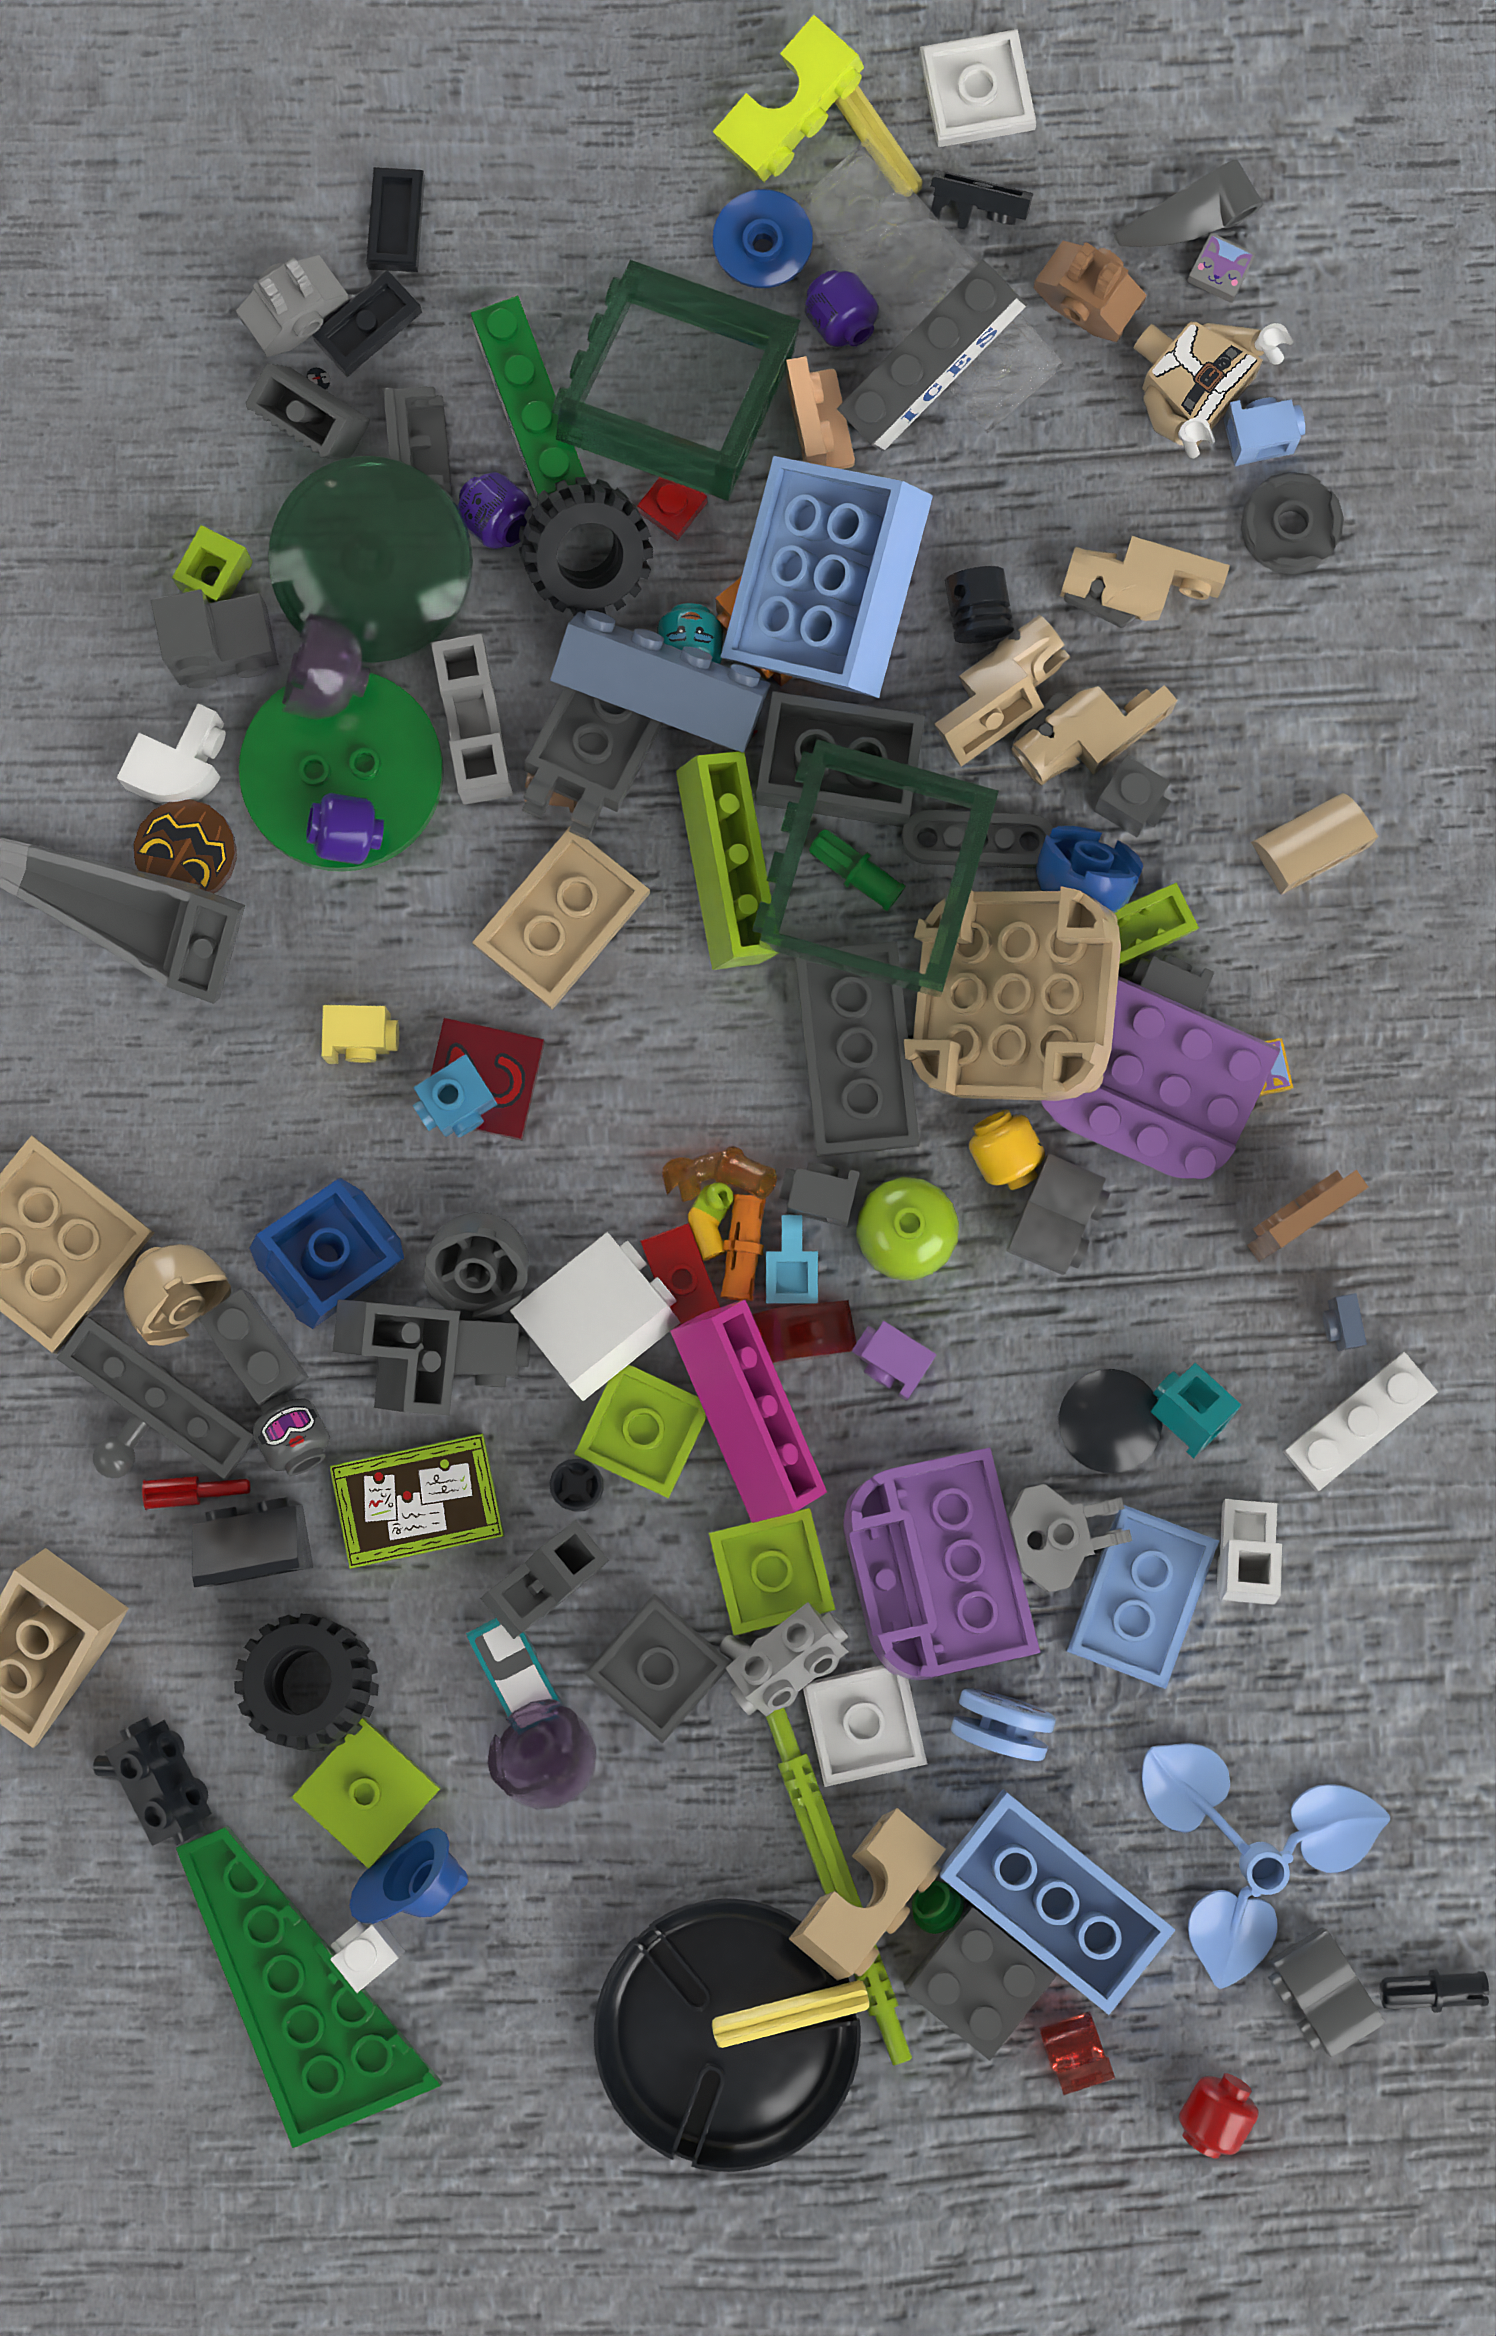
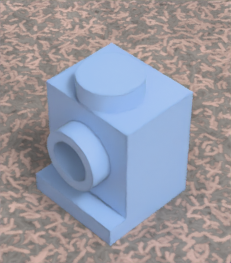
M1273 397L1262 398L1249 403L1246 409L1243 410L1240 400L1229 403L1224 416V424L1235 466L1294 454L1301 435H1305V419L1300 405L1293 406L1292 399L1277 402L1276 398Z

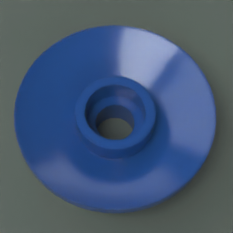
M752 190L735 197L722 209L713 229V248L719 265L732 279L748 287L772 288L787 283L802 271L812 251L813 232L806 212L794 199L774 190ZM766 239L772 243V248L767 252H759L754 248V244L758 240Z

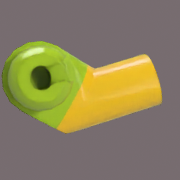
M715 1182L705 1186L698 1194L687 1217L703 1261L719 1257L727 1252L723 1249V1240L718 1226L733 1203L734 1196L731 1188L722 1182Z

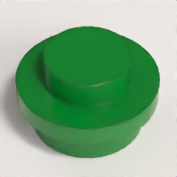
M933 1881L922 1893L917 1890L912 1899L913 1918L916 1924L923 1931L931 1934L942 1933L953 1927L960 1919L964 1908L962 1895L948 1883Z

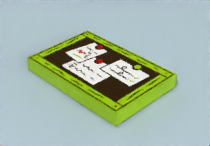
M484 1434L330 1466L350 1569L505 1536Z

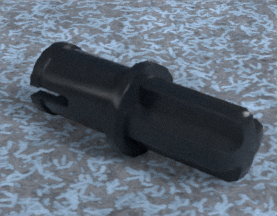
M1437 1969L1429 1970L1426 1976L1386 1977L1380 1983L1379 1994L1382 2006L1386 2009L1431 2007L1434 2013H1440L1442 2007L1488 2006L1489 1998L1484 1995H1489V1983L1484 1971L1439 1975Z

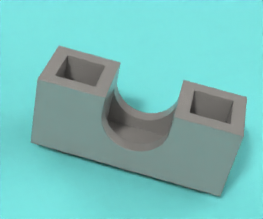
M482 633L432 642L439 689L451 740L449 744L457 789L463 805L513 796L489 658Z

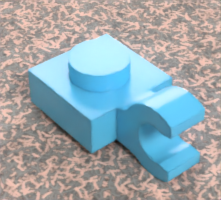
M782 1215V1251H766V1304H818V1251H802V1215Z

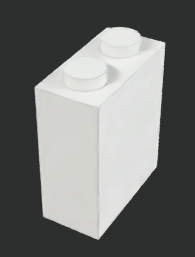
M608 1232L510 1310L582 1401L680 1323L669 1308L677 1302L671 1292L658 1277L649 1283L640 1272L647 1264L628 1240L619 1246Z

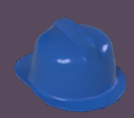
M440 1828L427 1829L410 1842L378 1859L371 1868L362 1874L352 1891L349 1904L352 1916L360 1923L374 1924L388 1919L399 1912L419 1918L432 1917L439 1913L449 1903L452 1896L468 1883L466 1871L449 1853L450 1843L447 1833Z

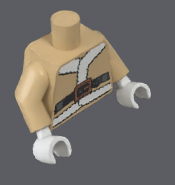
M1191 321L1177 338L1172 340L1155 325L1151 324L1142 333L1133 348L1154 364L1146 374L1142 387L1145 392L1144 403L1154 431L1179 445H1184L1189 458L1194 459L1200 455L1198 446L1203 440L1209 441L1210 444L1215 442L1211 430L1225 415L1229 403L1236 401L1256 378L1263 361L1259 356L1265 353L1269 362L1274 365L1280 364L1283 361L1284 356L1276 346L1281 343L1291 345L1294 342L1285 326L1273 323L1263 328V330L1212 323L1201 325Z

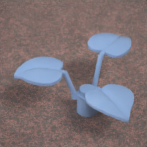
M1193 1743L1159 1745L1151 1747L1146 1752L1143 1760L1141 1778L1144 1795L1151 1811L1161 1823L1172 1830L1186 1833L1195 1830L1201 1824L1206 1814L1241 1852L1239 1859L1240 1871L1250 1885L1243 1887L1238 1897L1226 1890H1217L1205 1895L1196 1903L1188 1920V1935L1192 1948L1206 1968L1214 1985L1219 1989L1228 1987L1249 1974L1271 1949L1277 1934L1275 1910L1265 1900L1248 1898L1251 1895L1259 1897L1261 1894H1276L1286 1886L1290 1876L1288 1863L1293 1861L1292 1853L1298 1842H1300L1301 1854L1309 1865L1326 1873H1338L1350 1869L1359 1863L1369 1852L1379 1833L1390 1821L1389 1814L1381 1805L1358 1790L1336 1784L1317 1785L1300 1794L1293 1802L1290 1814L1294 1825L1299 1831L1292 1833L1288 1837L1282 1851L1279 1852L1273 1845L1266 1842H1255L1248 1845L1213 1808L1227 1797L1230 1789L1228 1768L1217 1753L1203 1745Z

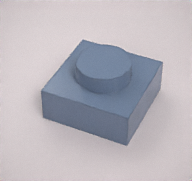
M1357 1293L1337 1296L1328 1300L1329 1310L1323 1311V1323L1328 1341L1336 1340L1338 1351L1367 1345Z

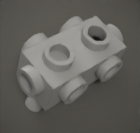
M808 1602L766 1636H762L754 1641L752 1646L732 1635H728L721 1643L720 1652L734 1660L725 1667L736 1683V1686L730 1692L748 1715H751L758 1709L767 1717L774 1710L788 1707L795 1701L798 1691L816 1677L830 1674L835 1670L839 1659L849 1652L842 1643L849 1635L830 1611L822 1617Z

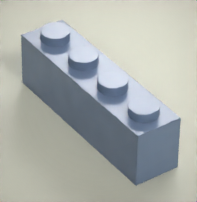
M589 610L585 614L578 612L568 623L550 681L742 753L745 751L752 740L771 683L761 680V675L757 671L742 665H732L729 668L712 662V656L698 648L683 647L682 650L664 644L662 636L646 629L638 628L632 632L615 625L616 621L611 616L598 611Z

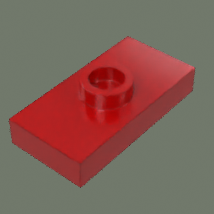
M689 1223L640 1241L654 1279L658 1277L677 1300V1302L669 1307L680 1321L676 1327L704 1312L720 1308Z

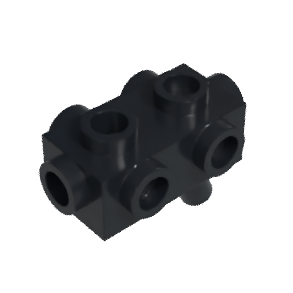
M146 1717L119 1731L124 1741L105 1750L106 1755H98L93 1763L94 1773L97 1776L118 1777L152 1846L170 1837H173L176 1845L205 1831L201 1820L212 1814L207 1804V1787L200 1779L193 1777L183 1757L185 1750L184 1742L178 1733L169 1729L165 1720L152 1725L149 1717Z

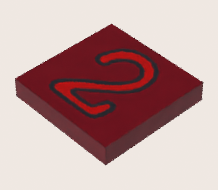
M444 1018L430 1076L466 1054L498 1104L481 1115L484 1122L474 1131L523 1141L545 1041L541 1038Z

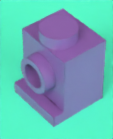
M885 1321L882 1322L877 1331L868 1325L852 1350L854 1354L858 1355L862 1361L868 1364L864 1373L889 1389L894 1381L903 1386L898 1396L905 1401L909 1399L936 1356L935 1353Z

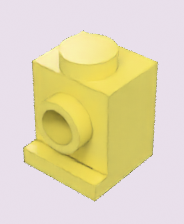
M323 1005L321 1056L328 1064H338L339 1054H345V1060L348 1062L371 1063L376 1062V1054H390V1051H398L399 1023L398 1020H391V1014L385 1006Z

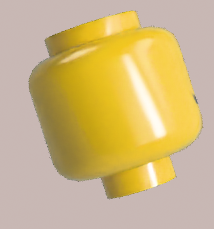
M1005 1109L986 1117L973 1127L975 1135L969 1142V1150L988 1184H1008L1010 1190H1015L1037 1178L1038 1175L1035 1168L1044 1160L1045 1151L1032 1124L1025 1115H1012L1009 1109Z

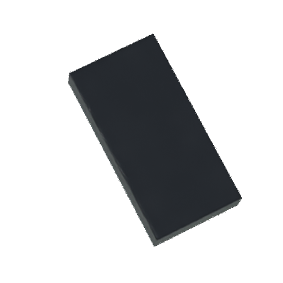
M373 168L366 260L368 270L418 272L425 184L423 170Z

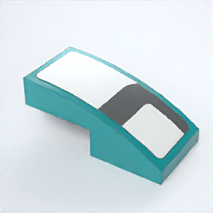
M494 1618L466 1633L475 1655L517 1734L564 1710L562 1701L542 1667L525 1631L513 1639L497 1618Z

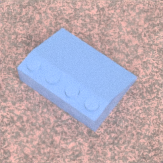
M773 456L721 658L879 698L933 495L900 480Z

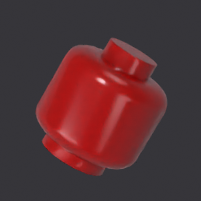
M1224 2073L1221 2079L1213 2076L1201 2077L1178 2116L1184 2129L1182 2136L1185 2141L1200 2153L1211 2158H1219L1221 2154H1236L1259 2116L1255 2103L1249 2097L1252 2092L1251 2088L1241 2079L1228 2073Z

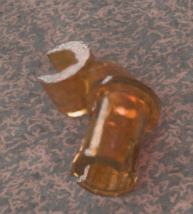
M730 1146L724 1151L700 1155L693 1159L678 1157L667 1162L662 1170L667 1195L678 1185L682 1202L692 1200L698 1196L701 1191V1182L715 1179L716 1182H722L727 1185L737 1186L759 1199L767 1198L774 1190L777 1182L775 1169L744 1156L742 1149L736 1146Z

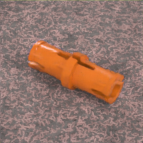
M734 1194L729 1239L724 1240L723 1249L727 1251L720 1297L737 1301L746 1299L747 1302H753L758 1256H763L764 1245L760 1244L766 1198Z

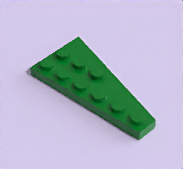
M229 1826L176 1847L292 2148L426 2093L443 2084L368 1992L363 1988L356 1993L330 1960L336 1954Z

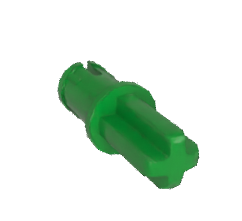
M829 829L822 830L809 848L812 856L845 879L843 884L845 887L848 888L850 885H853L867 897L882 906L886 912L894 905L906 885L899 883L870 860L872 856L870 853L861 854Z

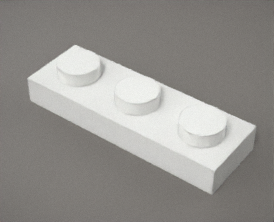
M1402 1352L1282 1452L1311 1487L1318 1492L1436 1395L1438 1391L1405 1352Z

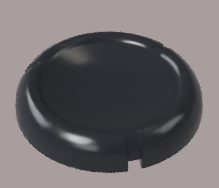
M732 1898L703 1900L672 1910L649 1924L650 1927L644 1930L638 1937H634L617 1957L602 1986L594 2020L595 2059L600 2079L614 2109L633 2133L652 2149L672 2160L675 2155L692 2161L691 2167L715 2172L753 2170L781 2161L801 2150L813 2141L838 2113L851 2088L859 2061L861 2026L860 2019L857 2018L856 2013L724 2048L718 2047L712 2030V2020L716 2017L850 1982L848 1977L836 1980L789 1940L802 1921L778 1908L756 1901Z

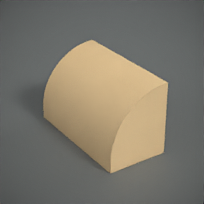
M1341 793L1251 843L1282 895L1366 850L1379 836L1357 803L1348 795Z

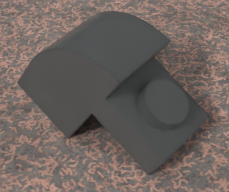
M575 1520L541 1546L525 1563L492 1587L480 1599L510 1636L515 1639L575 1592L609 1560L577 1520Z

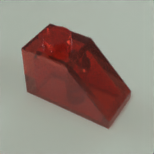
M849 1300L779 1307L752 1314L774 1366L850 1353L857 1344Z

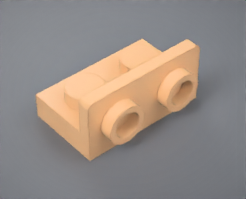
M806 356L786 360V383L803 462L839 469L853 467L855 458L847 420L837 410L843 401L836 371L834 369H826L810 373Z

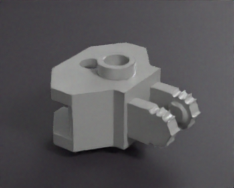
M320 255L298 261L292 257L284 264L277 263L267 268L260 275L257 283L252 285L254 290L236 312L244 326H247L256 338L266 357H271L291 351L312 337V334L348 304L350 300L348 294Z
M1046 1484L1020 1490L1008 1516V1521L1021 1573L1045 1592L1070 1588L1085 1556L1094 1555V1550L1132 1541L1130 1529L1112 1530L1102 1536L1091 1538L1086 1518L1096 1515L1103 1517L1118 1513L1119 1510L1124 1509L1122 1497L1083 1506L1082 1503L1071 1505ZM1033 1531L1038 1532L1043 1539L1042 1546L1037 1550L1030 1548L1027 1543L1028 1535Z

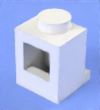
M382 1921L374 1924L357 1922L331 1944V1947L337 1954L330 1960L356 1993H358L399 1959L405 1950Z

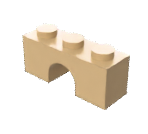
M898 1808L882 1815L852 1855L871 1875L873 1895L869 1904L865 1908H860L848 1903L835 1891L819 1898L789 1940L836 1980L847 1978L854 1973L860 1977L877 1958L879 1951L874 1946L884 1932L894 1933L907 1918L910 1909L905 1904L916 1889L922 1893L936 1879L941 1871V1867L936 1862L946 1849Z

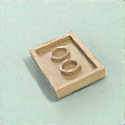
M568 828L472 943L480 952L553 1010L648 897L650 889L591 841L569 832Z

